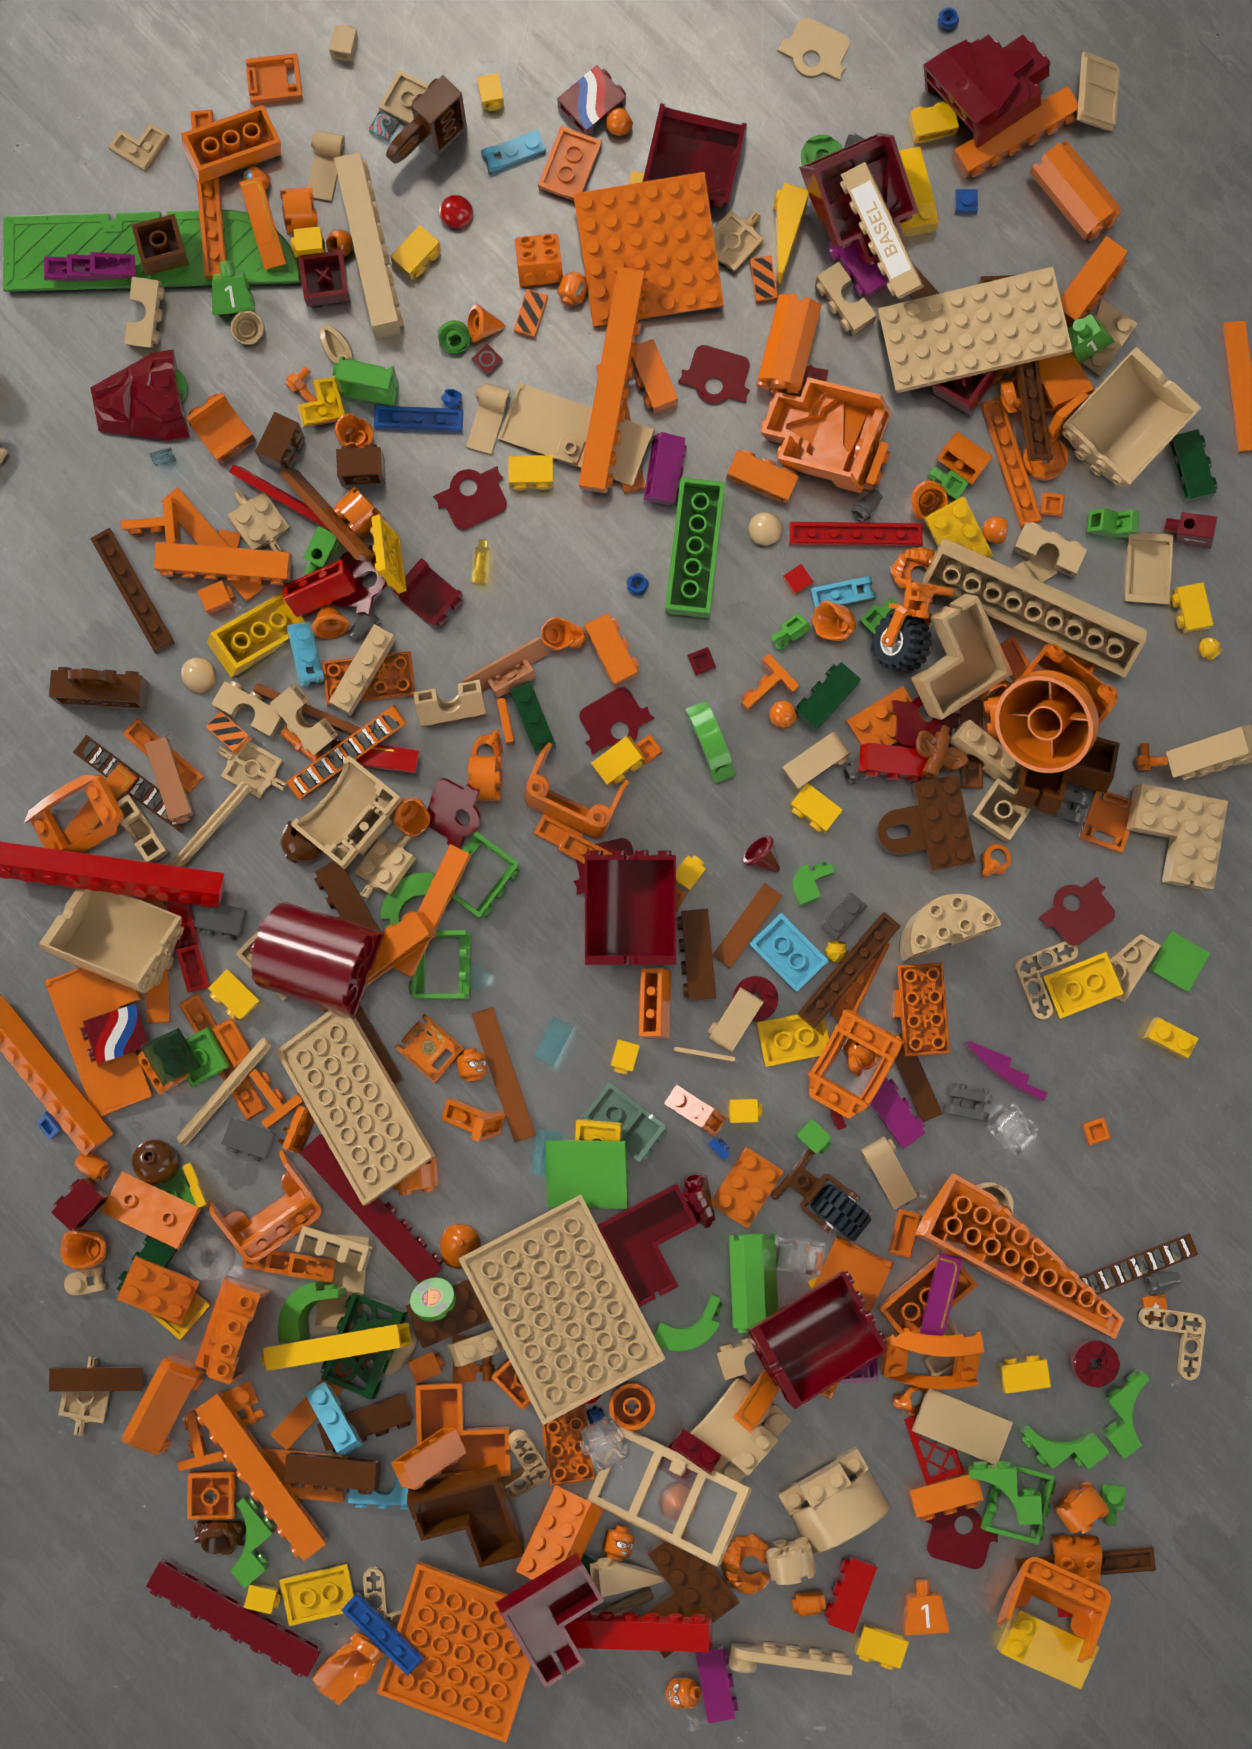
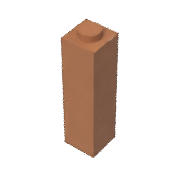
M165 736L145 743L144 745L169 820L177 824L189 821V817L194 816L169 739Z

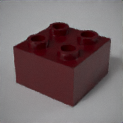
M342 250L298 256L303 295L307 307L351 301L345 258Z
M994 371L932 385L933 394L971 415L994 381Z
M90 1178L74 1181L69 1187L71 1190L69 1194L65 1197L62 1195L53 1204L55 1208L51 1213L70 1231L80 1230L105 1204L109 1196L97 1182Z

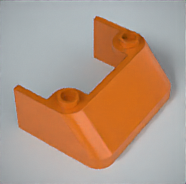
M1055 643L1046 644L1022 674L1023 676L1032 670H1050L1079 679L1088 687L1097 709L1099 725L1118 701L1117 691L1114 687L1103 683L1065 654L1063 649Z
M548 742L540 752L528 779L524 795L526 804L591 837H602L609 828L629 781L625 780L621 785L610 808L602 804H596L590 809L549 790L550 784L548 779L540 774L553 745Z
M283 1150L279 1154L288 1172L282 1177L281 1185L286 1194L254 1217L249 1219L245 1213L238 1210L223 1216L211 1200L207 1202L213 1220L241 1256L248 1262L259 1261L298 1234L303 1226L308 1227L315 1222L321 1215L319 1202L303 1176Z
M176 1353L166 1356L154 1374L121 1438V1442L156 1456L162 1453L165 1454L171 1443L168 1440V1434L189 1394L193 1390L197 1391L203 1382L201 1375L205 1374L207 1369L195 1366V1363Z
M1039 1557L1027 1559L1007 1592L996 1624L1001 1626L1009 1621L1014 1607H1025L1030 1602L1031 1596H1034L1073 1614L1070 1624L1071 1630L1076 1636L1084 1639L1077 1661L1083 1663L1092 1658L1111 1603L1109 1591Z

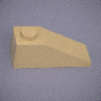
M600 1558L596 1563L590 1564L591 1579L602 1597L665 1582L664 1577L654 1570L611 1558Z

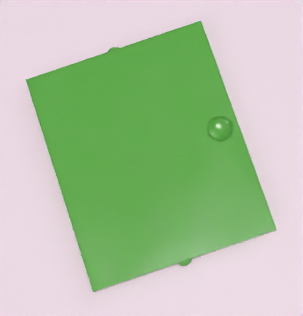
M545 1140V1176L548 1208H556L582 1195L588 1208L628 1209L626 1141Z

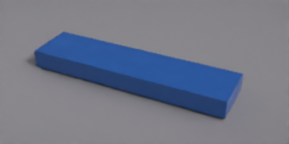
M375 405L374 429L463 432V409Z
M359 1592L341 1610L407 1676L425 1658Z

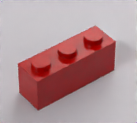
M343 559L283 585V599L296 617L309 614L319 607L327 606L333 601L347 597L355 592V577Z
M866 743L860 745L858 772L866 773L867 777L887 775V779L900 780V777L907 778L908 782H920L921 779L928 778L922 774L928 758L919 755L915 748Z
M850 1554L848 1560H843L840 1572L843 1573L840 1582H835L832 1594L835 1595L832 1604H827L824 1616L827 1617L828 1625L854 1634L877 1570L876 1564Z

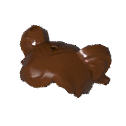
M199 1520L194 1525L196 1536L194 1542L200 1543L203 1550L207 1553L229 1555L234 1552L236 1545L244 1546L245 1544L242 1539L246 1534V1526L241 1521L236 1520L229 1524L226 1522L215 1521L210 1523L209 1520Z

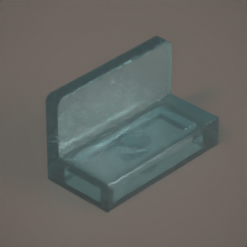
M536 1129L532 1175L545 1176V1140H563V1132Z

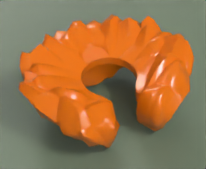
M920 546L918 548H908L905 550V553H900L898 559L895 560L891 567V574L897 585L902 589H906L907 582H913L911 570L917 566L924 567L927 570L935 552Z
M752 1533L745 1537H736L734 1541L729 1543L730 1546L723 1557L721 1566L723 1576L726 1578L725 1581L730 1583L731 1588L753 1595L768 1585L770 1575L763 1571L747 1574L742 1569V1561L747 1556H754L764 1564H768L766 1552L770 1547L760 1537Z

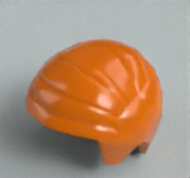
M345 414L340 417L335 426L336 438L341 446L351 445L355 446V448H364V445L371 444L373 428L363 418H358L353 414Z
M415 797L402 799V802L392 813L395 826L410 836L419 835L430 824V815L424 803Z

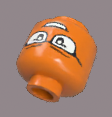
M477 1048L463 1050L464 1054L457 1057L459 1077L465 1079V1082L483 1080V1076L487 1074L485 1054L477 1052Z
M616 1525L615 1529L610 1528L606 1531L602 1546L603 1551L607 1553L606 1557L624 1561V1558L631 1556L635 1537L628 1532V1527Z
M675 1678L667 1686L665 1695L673 1708L692 1709L701 1698V1689L693 1678Z

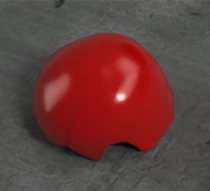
M451 195L445 198L439 206V218L447 227L460 229L467 226L472 219V206L463 196Z

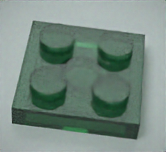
M179 1028L146 1042L140 1047L163 1086L202 1067Z

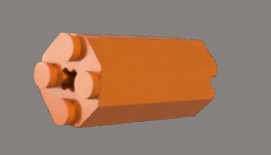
M1067 140L1063 144L1058 143L1041 157L1040 165L1036 162L1032 166L1030 174L1084 240L1088 239L1089 242H1092L1100 235V230L1104 227L1109 229L1117 222L1116 218L1121 215L1120 210L1122 208Z
M779 294L756 383L757 387L770 390V394L775 396L776 392L800 396L822 306L809 297L799 300L796 294Z

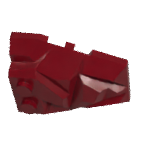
M173 349L151 353L90 387L99 432L155 438L163 441L190 437L186 415L183 414L175 374L178 370Z

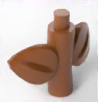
M942 725L940 732H936L935 736L929 731H920L917 736L916 750L919 755L928 758L922 772L928 778L936 779L941 767L948 771H955L964 767L970 761L961 750L952 746L949 747L951 736L948 734L950 727Z

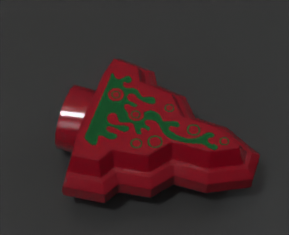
M698 1173L689 1175L684 1179L686 1187L683 1196L689 1208L692 1209L697 1223L702 1224L704 1228H710L716 1218L711 1203L708 1178Z

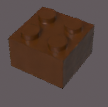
M175 214L131 224L146 276L189 265Z
M277 412L273 413L255 450L261 463L280 472L283 468L290 469L295 460L293 455L297 448H301L305 439L299 423Z
M368 444L364 445V448L346 445L342 446L341 449H336L337 477L341 486L386 484L385 458L381 447Z

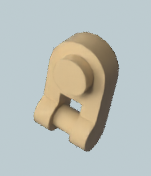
M103 1267L69 1274L64 1281L65 1290L71 1295H82L106 1290L107 1286L106 1283H103L102 1274H104ZM89 1276H93L95 1285L89 1286Z

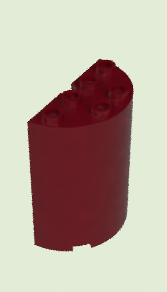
M590 850V855H585V965H676V855H672V850H658V854H649V850H635V854H626V850H612V854H603V850Z
M291 902L279 903L268 914L266 919L260 922L256 941L253 942L250 948V953L252 954V979L261 988L354 1019L367 985V974L373 968L385 933Z
M848 1271L837 1273L747 1330L752 1338L750 1342L774 1385H779L783 1397L794 1409H797L888 1351L885 1345L887 1339L881 1331H877L874 1325L876 1320L870 1311L866 1312L863 1308L865 1300L859 1291H855L852 1285L854 1280Z

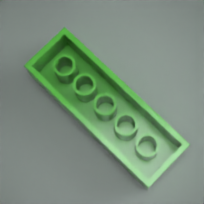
M685 477L680 479L665 613L709 618L725 482Z

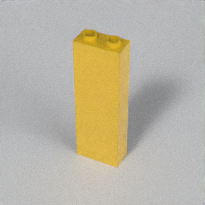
M409 1323L265 1347L261 1354V1361L263 1366L266 1367V1371L412 1346Z

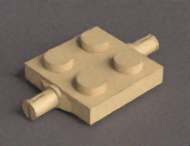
M730 210L713 229L718 263L724 264L733 273L763 242V238L753 228L756 221L761 218L756 211H753L745 220Z
M241 489L238 490V493L236 491L233 495L240 503V506L229 513L227 518L249 549L258 550L261 547L270 546L273 551L283 552L284 550L277 542V539L280 535L287 532L290 527L267 494L263 492L255 498L247 500Z
M250 741L236 755L222 745L219 747L220 750L217 751V754L227 759L226 768L221 775L222 778L236 786L242 781L247 782L252 787L249 793L259 799L262 798L266 789L271 785L281 791L285 789L284 787H286L287 783L276 777L277 771L283 762L282 759Z
M403 833L397 843L388 842L381 837L377 839L354 872L357 877L367 883L361 894H359L361 897L368 900L374 889L382 890L391 895L416 859L412 854L403 849L411 839L409 835Z
M89 1356L87 1367H96L98 1358ZM111 1391L63 1392L58 1415L70 1417L76 1421L73 1435L83 1436L85 1423H105Z

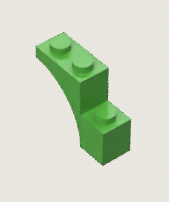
M1142 1371L1130 1373L1125 1378L1126 1382L1120 1387L1119 1385L1112 1387L1107 1392L1108 1396L1104 1398L1121 1421L1119 1423L1117 1421L1111 1423L1106 1428L1107 1432L1103 1435L1123 1459L1142 1446L1133 1425V1408L1136 1398L1145 1384L1150 1381L1148 1376Z
M1028 1425L1020 1431L1024 1435L1021 1439L1029 1449L1034 1447L1038 1452L1036 1456L1038 1461L1044 1467L1048 1465L1051 1469L1056 1468L1074 1453L1075 1455L1072 1456V1459L1080 1468L1084 1466L1090 1470L1110 1453L1100 1439L1092 1432L1075 1441L1055 1442L1039 1436Z
M979 1461L974 1462V1465L968 1466L970 1479L989 1482L1001 1489L1010 1498L1016 1509L1019 1525L1042 1524L1041 1494L1039 1491L1036 1492L1034 1488H1023L1021 1492H1018L1015 1464H1011L1010 1461H998L997 1465H988L987 1462Z
M247 1495L236 1504L245 1520L246 1544L240 1559L230 1570L244 1588L269 1567L266 1564L268 1560L261 1551L257 1552L255 1549L275 1532L273 1521H270L266 1515L263 1516L258 1510L260 1508L259 1504L253 1497L249 1499Z

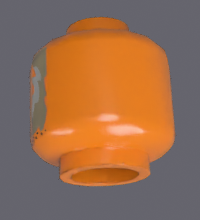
M571 272L563 276L557 290V294L562 298L561 302L563 304L573 307L574 304L583 303L588 292L586 277L577 272Z

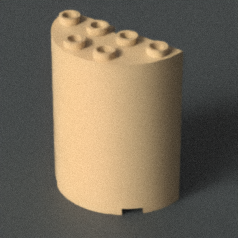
M1135 347L1064 423L1062 434L1075 449L1074 455L1081 461L1085 460L1095 475H1103L1119 487L1122 485L1127 486L1133 482L1201 407L1175 382L1168 380L1164 372L1141 350Z
M77 888L66 903L63 914L57 916L40 941L39 946L47 954L145 993L154 985L158 986L165 969L171 967L174 959L172 954L177 940L183 934L184 927L181 926V916L132 896Z
M947 894L938 897L915 913L904 927L899 944L901 961L904 962L937 951L939 946L947 943L951 946L987 934L1001 926L1000 920L985 902L967 894Z

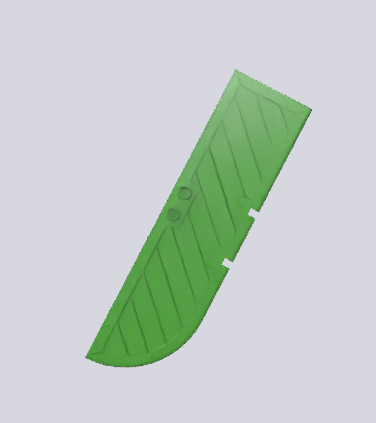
M199 210L167 211V215L175 214L189 265L146 276L141 264L131 224L161 217L160 211L116 212V219L111 220L109 213L4 216L3 291L131 288L132 278L97 281L44 280V256L67 257V254L90 255V252L135 254V277L158 280L162 282L163 287L212 286V279H205ZM222 210L226 260L233 262L234 272L244 271L249 285L300 283V271L294 252L286 239L278 231L277 234L286 264L265 270L249 214L235 210Z

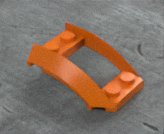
M85 774L56 790L31 808L27 813L24 823L31 821L44 848L85 853L102 841L118 833L116 830L117 826L122 822L124 814L103 775L92 776ZM84 788L103 825L68 845L50 809Z
M844 1009L838 1025L835 1026L829 1041L812 1070L809 1071L808 1076L810 1081L809 1096L849 1119L868 1108L888 1075L904 1041L899 1035L895 1036L859 1016V1012ZM847 1037L883 1057L861 1097L824 1077L839 1054Z
M904 1328L903 1333L897 1337L893 1334L886 1338L887 1343L885 1345L888 1351L883 1354L881 1373L884 1377L928 1389L945 1390L979 1386L976 1378L980 1353H985L980 1331L976 1332L975 1336L964 1337L963 1334L938 1336L920 1334L909 1331V1328ZM909 1351L931 1356L954 1357L952 1375L935 1377L906 1373Z

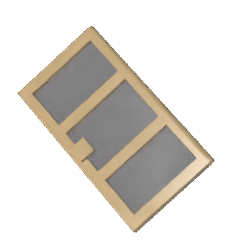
M618 1426L587 1500L604 1508L607 1512L719 1567L752 1488L714 1469L709 1475L677 1451L634 1430H626Z

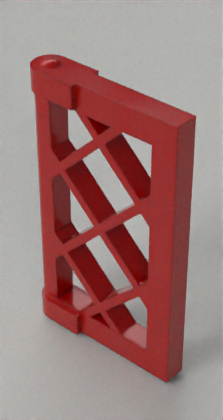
M918 1414L904 1418L926 1485L961 1475L965 1472L957 1449L949 1447L947 1451L937 1446V1441L933 1444L923 1439V1435L917 1436L912 1431V1424L915 1423ZM920 1440L932 1446L927 1458L923 1457L919 1445ZM934 1448L947 1453L942 1465L929 1460ZM949 1455L953 1456L956 1468L950 1470L944 1467ZM928 1462L940 1468L936 1475L930 1476L926 1466Z

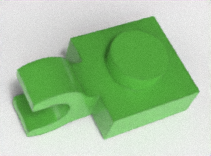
M935 466L927 476L932 481L940 483L945 488L948 497L953 501L960 497L969 483L954 471L950 470L946 475Z
M889 598L881 608L874 604L859 620L872 634L876 633L875 628L877 625H880V620L886 618V615L894 609L888 608L889 603L897 604L892 598Z
M796 613L780 625L782 630L774 633L770 638L777 643L775 645L776 648L782 651L787 647L790 639L795 641L812 628L799 613Z
M1102 1483L1100 1496L1110 1510L1104 1518V1524L1116 1526L1117 1510H1124L1126 1487Z

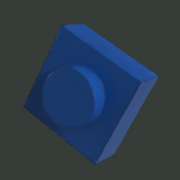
M956 189L955 213L977 214L978 189Z
M48 1111L36 1122L49 1141L62 1130L59 1123Z
M713 1138L708 1143L723 1161L730 1155L727 1151L730 1147L721 1138L718 1141Z

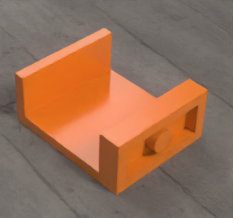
M222 392L210 396L206 404L193 408L188 413L189 416L186 417L191 427L219 465L256 440Z

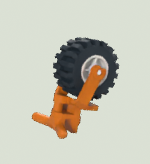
M907 582L904 605L889 603L888 608H894L896 611L880 620V625L876 626V633L872 637L874 639L872 648L875 650L873 654L874 657H878L876 661L882 664V667L911 672L914 669H919L921 664L927 661L926 656L930 655L931 651H929L930 646L932 647V642L930 641L932 634L928 632L931 623L929 616L932 615L929 612V605L933 603L932 597L934 594L948 597L953 596L954 590L952 588L920 582Z

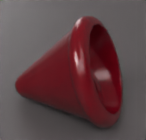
M766 835L754 841L744 854V864L775 873L779 872L780 866L773 838Z

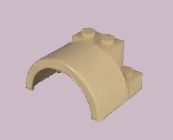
M347 756L343 761V769L338 780L325 798L307 815L295 818L291 825L343 869H346L358 853L364 856L389 827L392 821L388 817L402 802V798L352 757Z
M743 1375L733 1379L732 1384L718 1403L690 1432L722 1455L714 1470L738 1482L745 1474L750 1475L779 1441L777 1437L792 1421L785 1412L772 1402L751 1433L741 1426L733 1416L740 1402L746 1397L753 1385Z
M857 1447L836 1458L837 1460L798 1483L795 1482L777 1493L801 1536L808 1538L813 1554L828 1551L854 1538L878 1522L890 1509L888 1501ZM855 1474L857 1477L850 1482L847 1476ZM807 1500L810 1506L802 1508V1504Z

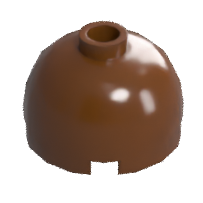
M288 821L280 836V845L286 854L285 857L293 863H306L317 859L322 850L291 825V821Z
M161 1139L146 1140L135 1149L132 1155L133 1170L140 1180L150 1185L164 1184L175 1176L179 1168L177 1151L171 1144Z

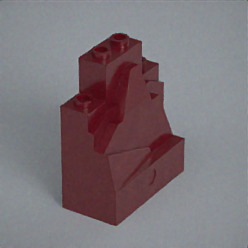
M989 34L981 40L977 39L972 43L967 42L966 39L942 51L923 64L925 90L929 93L935 89L974 133V146L979 148L1041 106L1042 90L1038 84L1050 76V61L1045 54L1042 55L1037 50L1035 43L1032 40H1028L1023 34L1003 48L1000 42L993 40Z
M660 103L642 182L705 172L708 199L711 201L710 205L723 208V205H729L747 132V123L742 122V125L667 108L665 104Z
M877 133L799 167L819 219H822L831 244L842 249L853 245L854 241L860 261L869 265L880 262L877 254L873 255L868 245L871 242L868 234L864 235L859 226V222L862 221L859 213L854 214L849 204L853 200L850 194H845L840 182L843 181L841 174L864 162L869 166L905 247L907 244L899 221L906 222L913 218L912 215L919 212L894 135Z

